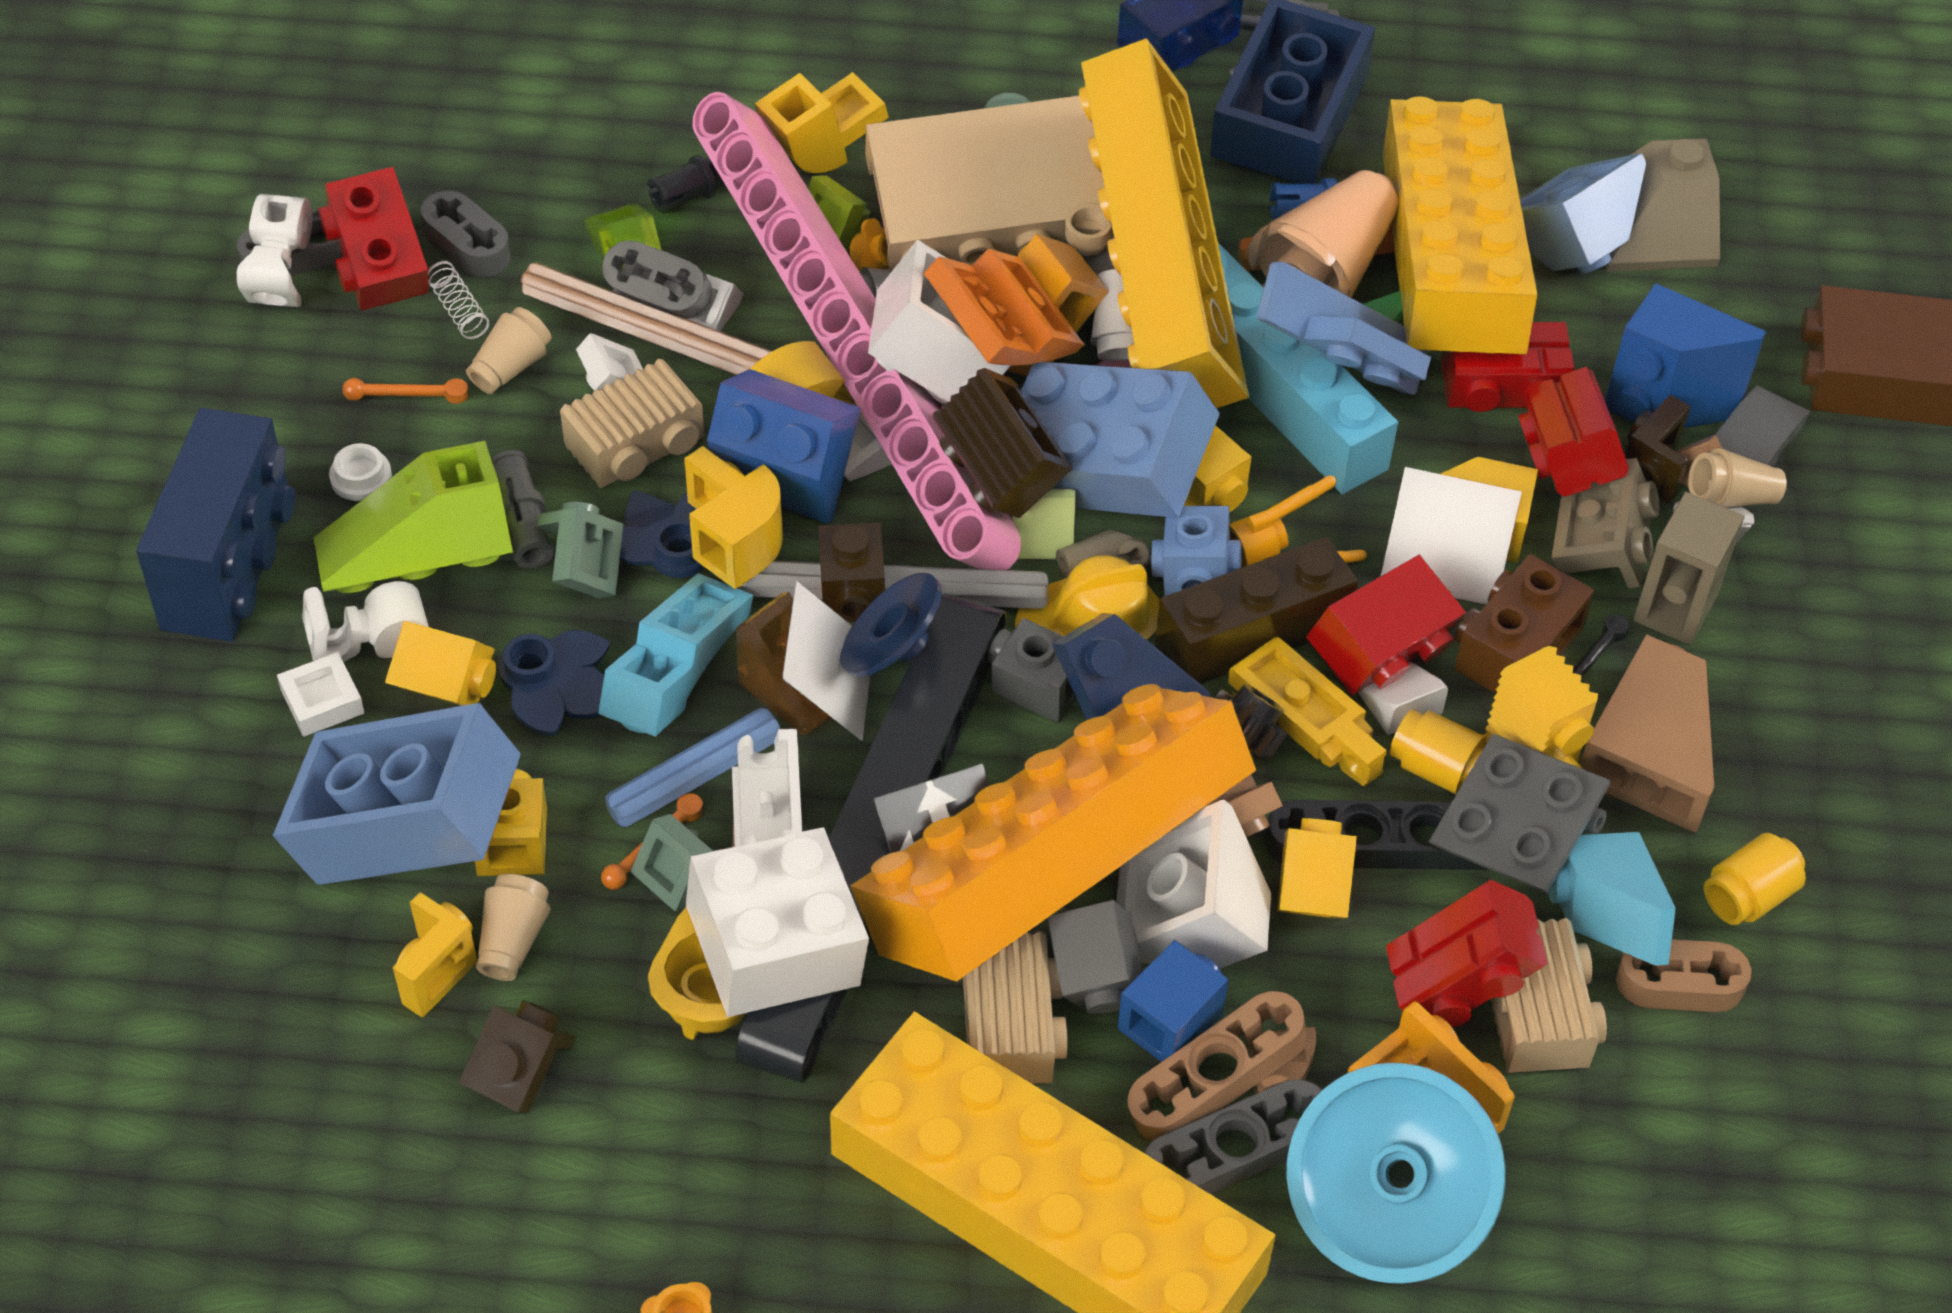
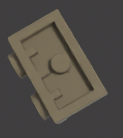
M1637 458L1626 459L1629 470H1627V475L1623 478L1602 485L1592 482L1590 489L1567 497L1561 495L1551 557L1558 570L1564 573L1619 567L1628 588L1642 587L1644 566L1651 563L1653 558V541L1649 529L1651 518H1656L1659 515V495L1653 481L1646 482Z

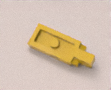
M1274 637L1229 669L1228 683L1238 692L1243 684H1248L1269 696L1284 709L1283 714L1277 721L1280 723L1278 726L1286 731L1292 739L1314 758L1320 759L1328 767L1338 763L1345 774L1363 787L1383 774L1384 756L1387 750L1372 738L1371 733H1373V729L1364 720L1366 711L1282 639Z

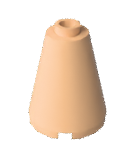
M1367 170L1358 171L1263 226L1248 245L1249 263L1252 271L1259 265L1267 278L1272 262H1285L1352 298L1397 214L1399 198L1395 186L1382 174Z

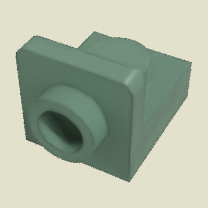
M566 502L562 504V510L538 514L536 527L557 535L552 582L596 598L614 596L616 594L623 524L599 515V508L597 506L584 502Z

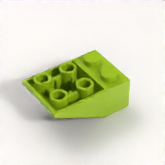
M485 441L421 454L313 537L323 592L335 589L342 593L359 592L371 587L374 581L397 576L405 580L422 579L434 574L437 568L460 563L468 567L484 566L496 561L499 555L513 552L499 481Z

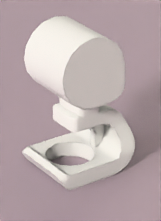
M260 194L257 196L249 223V234L256 246L250 255L240 263L237 269V285L247 302L289 307L301 306V295L293 285L287 269L291 268L292 250L305 249L309 243L312 229V208L309 199Z
M393 581L376 587L367 595L364 609L357 610L356 606L345 607L344 624L338 629L330 628L322 593L318 588L311 587L303 595L302 619L313 661L338 652L344 663L360 652L361 643L363 642L372 644L378 657L392 658L404 620L429 627L419 591L413 584L407 582Z

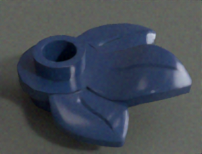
M638 490L631 492L625 511L626 526H623L619 560L634 565H652L661 574L674 578L689 577L702 571L705 567L693 559L689 514L696 510V508L688 503L687 493L674 506Z
M580 630L565 631L550 640L537 634H523L508 642L499 657L498 671L502 683L512 691L511 707L517 719L528 729L538 734L552 736L560 729L565 715L577 719L593 718L601 715L598 712L604 676L595 666L606 656L610 648V642L601 636ZM528 667H537L535 669L526 670V668Z

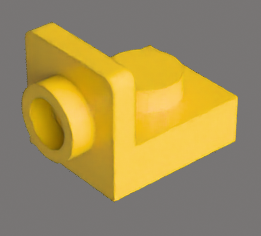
M418 893L410 901V907L419 938H415L406 945L399 955L397 963L392 968L402 1005L423 1018L463 978L478 960L471 933L473 927L467 916L449 902H443L439 905L423 893Z

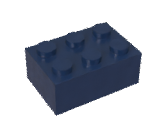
M1269 0L1214 110L1210 156L1299 184H1317L1368 76L1376 27L1286 0Z
M199 407L136 549L161 631L233 642L242 618L248 619L252 615L256 603V584L262 570H269L271 568L276 552V535L281 523H288L290 521L295 506V491L292 486H288L284 471L286 462L285 448L282 445H278L272 418Z

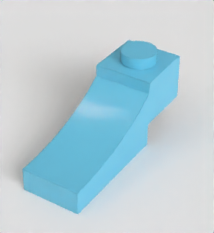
M699 573L696 574L640 621L636 644L605 669L598 714L622 723L624 727L631 731L647 733L656 737L685 710L688 696L710 661L732 633L750 616L753 594L738 588L735 590L725 583Z

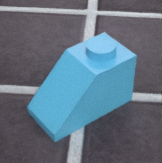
M1640 833L1581 835L1548 892L1550 901L1553 904H1560L1565 918L1569 919L1572 923L1573 931L1652 965H1669L1676 908Z

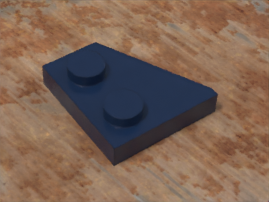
M1102 613L1052 643L1086 720L1104 716L1123 703L1122 697L1127 692L1147 684H1155L1159 688L1185 693L1198 692L1201 696L1211 697L1206 688L1116 614Z

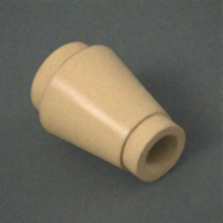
M521 307L515 308L511 314L502 313L473 359L472 364L466 369L467 376L480 390L487 394H493L499 387L505 385L546 355L547 350L545 346L551 341V334L548 328L537 316Z
M1716 448L1709 453H1701L1695 458L1690 468L1688 484L1691 494L1710 502H1715L1725 508L1779 503L1786 490V476L1780 468L1771 467L1733 452Z
M502 874L496 878L493 887L486 889L478 952L479 958L476 969L480 973L496 980L512 981L516 979L518 969L522 966L551 911L549 904L546 902L549 891L543 884L522 875Z

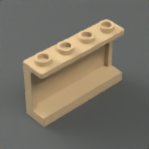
M1065 97L867 124L865 157L869 175H874L888 245L887 262L889 270H893L916 240L921 241L948 259L973 265L988 248L1016 256L1031 241L1035 234L1068 244L1065 236V220L1068 212L1081 204H1096L1100 206L1098 189L1105 187L1102 172L1096 168L1088 145V139L1095 136L1093 122H1090L1086 117L1080 97Z

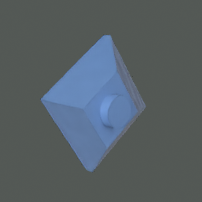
M1642 153L1570 167L1520 198L1529 252L1552 271L1578 268L1579 273L1584 274L1608 264L1612 260L1609 253L1630 239L1646 167Z

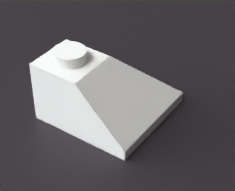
M1224 799L1202 808L1120 866L1116 903L1132 916L1141 963L1151 964L1174 940L1193 954L1200 953L1207 956L1219 969L1267 951L1271 892L1232 805Z

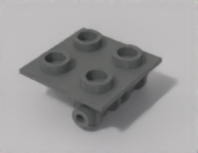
M1492 734L1430 838L1429 843L1547 894L1580 836L1585 835L1587 832L1598 834L1601 831L1606 820V811L1598 808V805L1611 782L1609 779Z

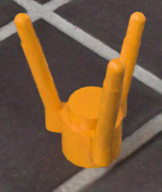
M1332 475L1326 476L1265 511L1231 523L1230 540H1241V568L1278 555L1280 550L1287 548L1288 536L1281 518L1331 490L1336 484V478ZM1361 549L1337 551L1345 563L1362 562L1367 558V553Z

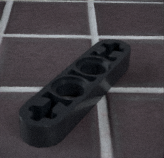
M1284 801L1282 803L1283 806L1273 810L1269 816L1268 823L1270 826L1267 827L1265 844L1269 854L1280 863H1282L1284 838L1288 827H1300L1301 830L1302 818L1341 822V835H1345L1344 830L1353 824H1365L1374 828L1379 834L1380 839L1370 845L1356 844L1353 868L1490 870L1438 847L1422 845L1411 836L1410 830L1418 825H1430L1437 828L1452 802Z

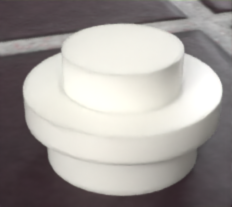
M358 443L346 446L336 454L329 471V477L333 490L340 497L351 501H362L392 478L389 461L377 448L369 444Z

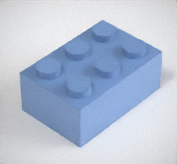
M1050 362L1032 364L1021 390L1024 393L1023 397L1030 402L1029 406L1036 411L1035 414L1042 420V424L1048 429V433L1054 438V442L1060 447V451L1072 465V470L1052 489L1075 490V508L1179 518L1220 414L1193 374L1184 371Z
M480 703L315 732L273 837L317 885L484 860L521 753Z

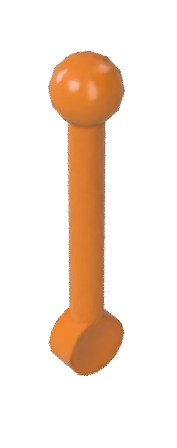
M350 378L344 382L342 387L344 396L351 401L360 400L364 396L445 397L450 403L460 404L465 402L469 396L468 384L458 378L448 380L445 385L364 384L358 378Z
M692 793L680 796L676 804L677 811L672 815L681 823L700 819L703 813L702 799ZM642 843L619 864H610L603 869L601 881L606 888L618 890L625 885L627 874L632 869Z

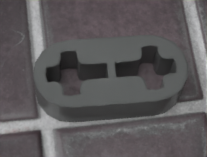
M449 190L432 194L423 201L421 216L426 238L465 272L472 276L489 277L501 273L508 267L511 256L507 231L471 199L460 192ZM473 243H475L478 247L473 248Z
M629 240L617 243L610 248L604 257L602 266L604 278L613 289L622 295L683 318L699 315L711 301L713 291L710 280L698 266L688 260L640 242ZM637 259V262L651 274L648 280L637 275H630L627 279L620 272L621 267L624 263L633 265ZM688 278V281L695 287V290L691 296L682 294L678 300V297L664 284L666 279L684 284Z

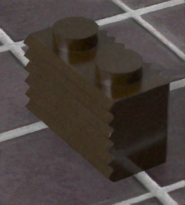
M987 368L977 370L975 377L968 379L967 385L959 387V393L951 395L950 401L942 404L941 410L933 413V419L944 434V437L939 440V444L944 453L955 464L967 469L974 480L969 486V490L974 499L984 509L991 513L999 511L1021 518L1072 470V465L1066 460V456L1060 451V447L1054 442V438L1048 433V429L1042 424V420L1035 414L1036 411L1029 406L1030 402L1023 397L1024 393L1017 388L1018 384L1009 377Z

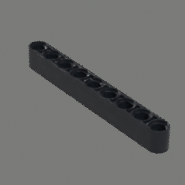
M945 593L942 595L939 608L926 631L928 633V640L923 649L912 658L831 832L829 842L869 937L868 944L871 935L850 886L872 872L871 866L874 862L891 853L874 798L944 775L992 665L987 663V655L996 635L1000 630L1005 629L1007 616L1004 610ZM848 989L748 1012L737 1042L736 1061L793 1081L805 1083L816 1064Z

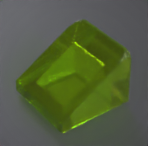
M635 203L589 216L587 220H584L585 227L603 261L610 248L619 242L627 240L640 242L661 250L653 215Z

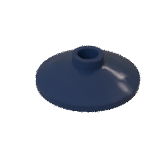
M916 573L899 580L876 597L861 613L845 638L840 653V663L843 669L851 676L865 677L883 670L898 660L908 661L916 656L928 640V633L926 631L941 602L942 587L940 582L929 573Z

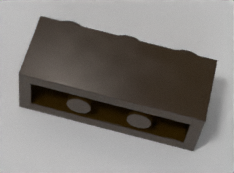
M1326 536L1160 598L1155 646L1199 684H1203L1229 674L1231 667L1274 637H1279L1292 649L1310 643L1306 636L1326 609L1356 591L1358 580Z

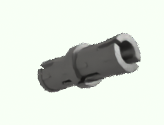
M518 450L500 452L491 460L500 485L510 540L514 551L515 562L517 561L518 566L526 569L543 566L554 555L553 546L550 545L547 532L536 527L538 514L546 513L547 510L544 498L540 492L534 489L528 468L529 462L525 454Z

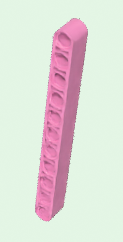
M715 92L707 95L698 104L693 115L692 126L695 135L831 363L845 381L843 383L857 406L861 408L860 411L942 549L949 557L976 569L1008 570L1017 560L1021 550V537L1018 529L1008 514L999 511L991 513L974 499L969 490V486L974 482L973 478L965 467L963 468L955 464L942 450L939 440L944 437V434L933 419V413L942 409L941 404L923 386L895 369L889 372L877 362L874 356L868 353L876 299L770 126L759 113L725 93Z

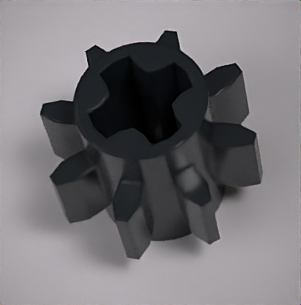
M1243 684L1237 695L1232 691L1227 693L1220 689L1215 698L1232 701L1251 757L1253 758L1256 754L1261 758L1266 756L1271 759L1288 735L1286 731L1278 726L1280 723L1277 722L1284 709L1269 696L1248 684Z

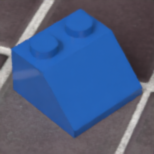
M1655 283L1625 326L1605 399L1607 408L1610 412L1635 422L1644 410L1648 409L1654 412L1671 394L1691 406L1684 428L1725 422L1745 398L1766 331Z
M749 369L720 383L707 442L709 450L723 461H729L736 465L744 476L764 464L777 478L780 486L782 508L829 524L833 522L861 408Z

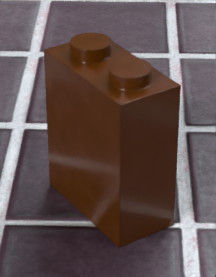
M1821 285L1814 308L1806 307L1804 309L1800 324V342L1808 343L1809 350L1805 352L1802 363L1801 383L1802 385L1810 386L1811 410L1952 426V300Z

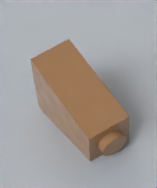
M1646 634L1594 727V733L1585 745L1580 765L1583 770L1610 780L1611 784L1606 791L1607 794L1693 833H1696L1701 825L1714 789L1706 660L1688 653L1679 646L1665 643Z

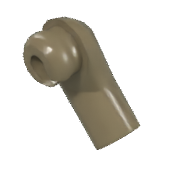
M1113 530L1098 533L1056 551L1058 566L1066 578L1071 570L1082 560L1095 555H1111L1122 558L1132 565L1142 564L1145 570L1151 561V551L1146 542Z

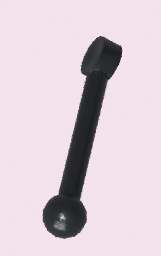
M1619 614L1609 615L1603 626V634L1573 668L1572 673L1582 675V679L1613 641L1625 639L1630 628L1628 619Z

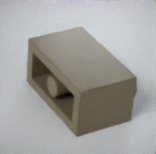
M1685 491L1657 542L1633 621L1692 645L1718 596L1745 516Z

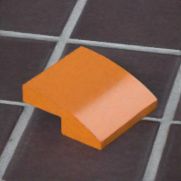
M989 248L973 265L939 256L923 273L987 363L1015 366L1047 362L1077 353L1085 345L1020 257Z

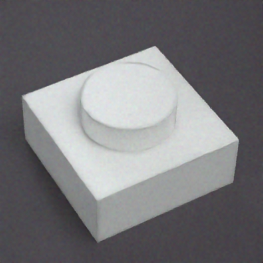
M592 333L576 349L587 372L586 380L594 391L595 389L602 390L606 384L613 385L616 379L623 380L627 373L633 375L637 369L643 370L634 350Z
M338 652L277 675L280 690L303 737L364 714L362 699Z

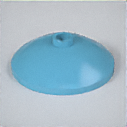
M1384 1063L1363 1067L1345 1074L1324 1088L1312 1100L1298 1121L1291 1139L1287 1158V1184L1291 1204L1302 1229L1320 1252L1333 1263L1348 1272L1369 1280L1384 1283H1412L1431 1279L1452 1270L1468 1259L1481 1246L1492 1230L1501 1210L1506 1184V1167L1502 1145L1495 1126L1480 1103L1467 1090L1448 1077L1428 1068L1404 1063ZM1404 1160L1413 1167L1414 1179L1409 1186L1397 1188L1390 1181L1389 1171L1394 1163Z

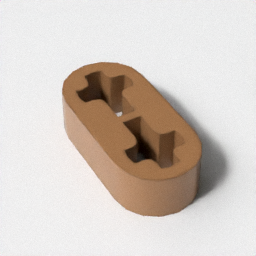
M1672 939L1669 965L1655 966L1627 953H1623L1617 969L1616 983L1618 990L1625 999L1636 1006L1652 1009L1722 1012L1729 1011L1738 1006L1751 980L1752 969L1746 956L1732 945L1720 942ZM1640 965L1651 966L1653 975L1660 977L1659 981L1647 980L1645 971L1639 969ZM1708 969L1719 970L1721 979L1728 981L1727 985L1716 984L1714 975L1707 973Z

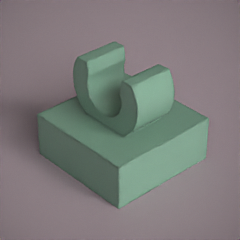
M668 814L652 819L630 872L676 912L686 907L690 857L713 852V850L698 838L699 833L693 829H687L673 815Z

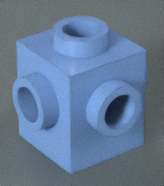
M1183 506L1179 518L1166 517L1164 540L1152 541L1151 555L1152 577H1163L1164 596L1241 568V540H1230L1229 506Z

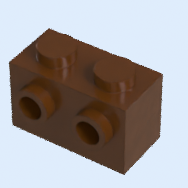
M1529 554L1514 573L1505 570L1498 577L1489 593L1488 603L1481 611L1473 608L1463 618L1454 638L1456 642L1460 643L1454 670L1497 694L1498 692L1495 689L1500 685L1498 680L1502 677L1500 673L1505 667L1547 646L1556 647V655L1562 656L1584 629L1595 590L1534 555Z

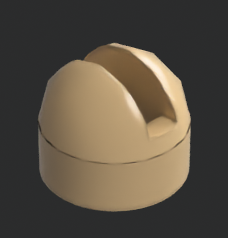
M1081 204L1075 206L1066 216V240L1069 245L1075 247L1079 254L1083 256L1097 255L1106 249L1108 240L1111 239L1112 223L1107 221L1099 205Z

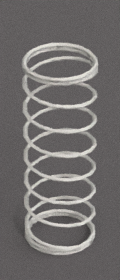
M448 261L435 263L428 269V275L434 267L440 264H448L452 268H443L434 272L428 280V284L434 288V293L438 295L439 301L443 302V307L448 310L449 316L453 317V322L458 325V330L466 339L480 337L489 327L488 318L483 314L482 309L478 306L477 301L474 300L467 286L464 285L457 271L454 270L453 265ZM445 269L452 270L450 276L441 278L436 284L430 282L435 273ZM449 277V278L446 279L445 281H443V282H441V283H438V282H440L442 279ZM453 277L458 278L457 283L445 286ZM456 284L451 291L441 294L446 287ZM458 284L462 285V290L452 292ZM445 286L439 294L436 293L435 288ZM460 292L455 299L446 301L450 295ZM462 292H467V297L456 300ZM449 294L444 301L440 299V296ZM459 300H472L471 305L460 308L466 302L465 300L459 307L450 309ZM454 301V302L450 305L449 309L446 308L445 303H450V302ZM471 306L464 314L455 316L461 309ZM472 306L477 307L475 313L464 316L459 323L455 322V318L465 315ZM460 308L457 312H455L454 316L450 314V310ZM472 315L469 318H467L462 324H460L465 317ZM475 317H482L480 323L483 318H486L487 325L481 333L472 337L463 334L475 330L480 325L479 323L472 330L463 331L464 325Z

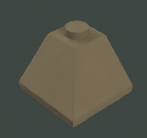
M1707 138L1650 141L1631 154L1642 153L1646 167L1630 239L1609 253L1612 260L1605 265L1606 271L1718 267L1720 262V181Z

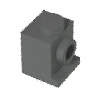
M1025 618L1021 620L1013 633L1006 629L1000 630L994 638L987 655V663L992 665V692L1059 723L1076 698L1052 646V643L1064 636Z

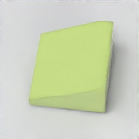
M1050 489L1021 518L1011 516V520L1021 537V550L1017 559L1057 560V550L1074 544L1075 490Z

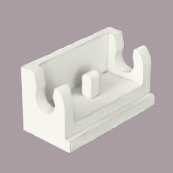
M778 729L774 740L775 750L765 754L754 752L753 740L750 735H745L739 740L737 745L738 766L732 767L735 847L802 832L797 729Z

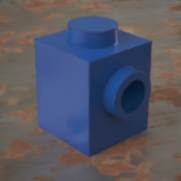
M1174 940L1121 993L1117 1029L1162 1062L1211 1028L1223 1016L1229 979L1223 976L1219 967L1210 958L1200 953L1193 954Z

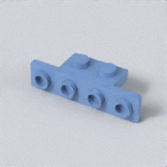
M1272 262L1270 264L1257 312V318L1260 321L1326 354L1325 358L1327 360L1356 369L1363 373L1364 379L1370 382L1389 386L1402 394L1414 395L1417 392L1419 381L1426 378L1431 357L1427 355L1428 350H1417L1406 344L1405 328L1403 325L1285 262Z

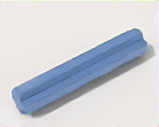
M759 708L607 793L605 797L606 808L619 827H628L737 765V745L743 736H751L753 750L758 753L774 744L780 726L768 709Z

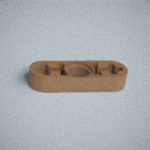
M1269 991L1261 993L1138 1078L1128 1094V1107L1138 1133L1145 1139L1154 1141L1158 1137L1213 1114L1295 1058L1303 1050L1308 1035L1304 1013L1299 1002L1283 992ZM1270 1018L1276 1024L1285 1022L1287 1032L1279 1037L1271 1030L1263 1032L1262 1023ZM1240 1036L1245 1038L1248 1047L1252 1044L1254 1045L1255 1057H1248L1246 1047L1239 1039ZM1215 1053H1226L1233 1056L1238 1061V1065L1230 1077L1220 1081H1211L1199 1073V1067L1205 1058ZM1185 1075L1188 1076L1191 1087L1198 1097L1192 1098L1188 1087L1183 1089L1180 1078ZM1157 1097L1165 1103L1172 1101L1174 1111L1167 1116H1164L1158 1110L1151 1112L1149 1102Z

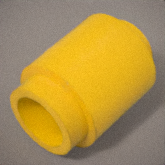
M1411 709L1403 718L1394 735L1390 747V756L1401 760L1402 769L1457 794L1484 749L1487 737L1431 710L1422 714Z
M1762 833L1713 867L1711 878L1704 883L1705 898L1715 914L1730 925H1739L1743 921L1755 922L1804 886L1806 877L1803 855L1790 840L1780 838L1771 833Z

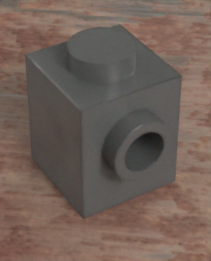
M1114 900L1049 916L1048 922L1062 996L1079 1008H1086L1089 1014H1104L1120 1010L1121 993L1142 973L1131 914Z

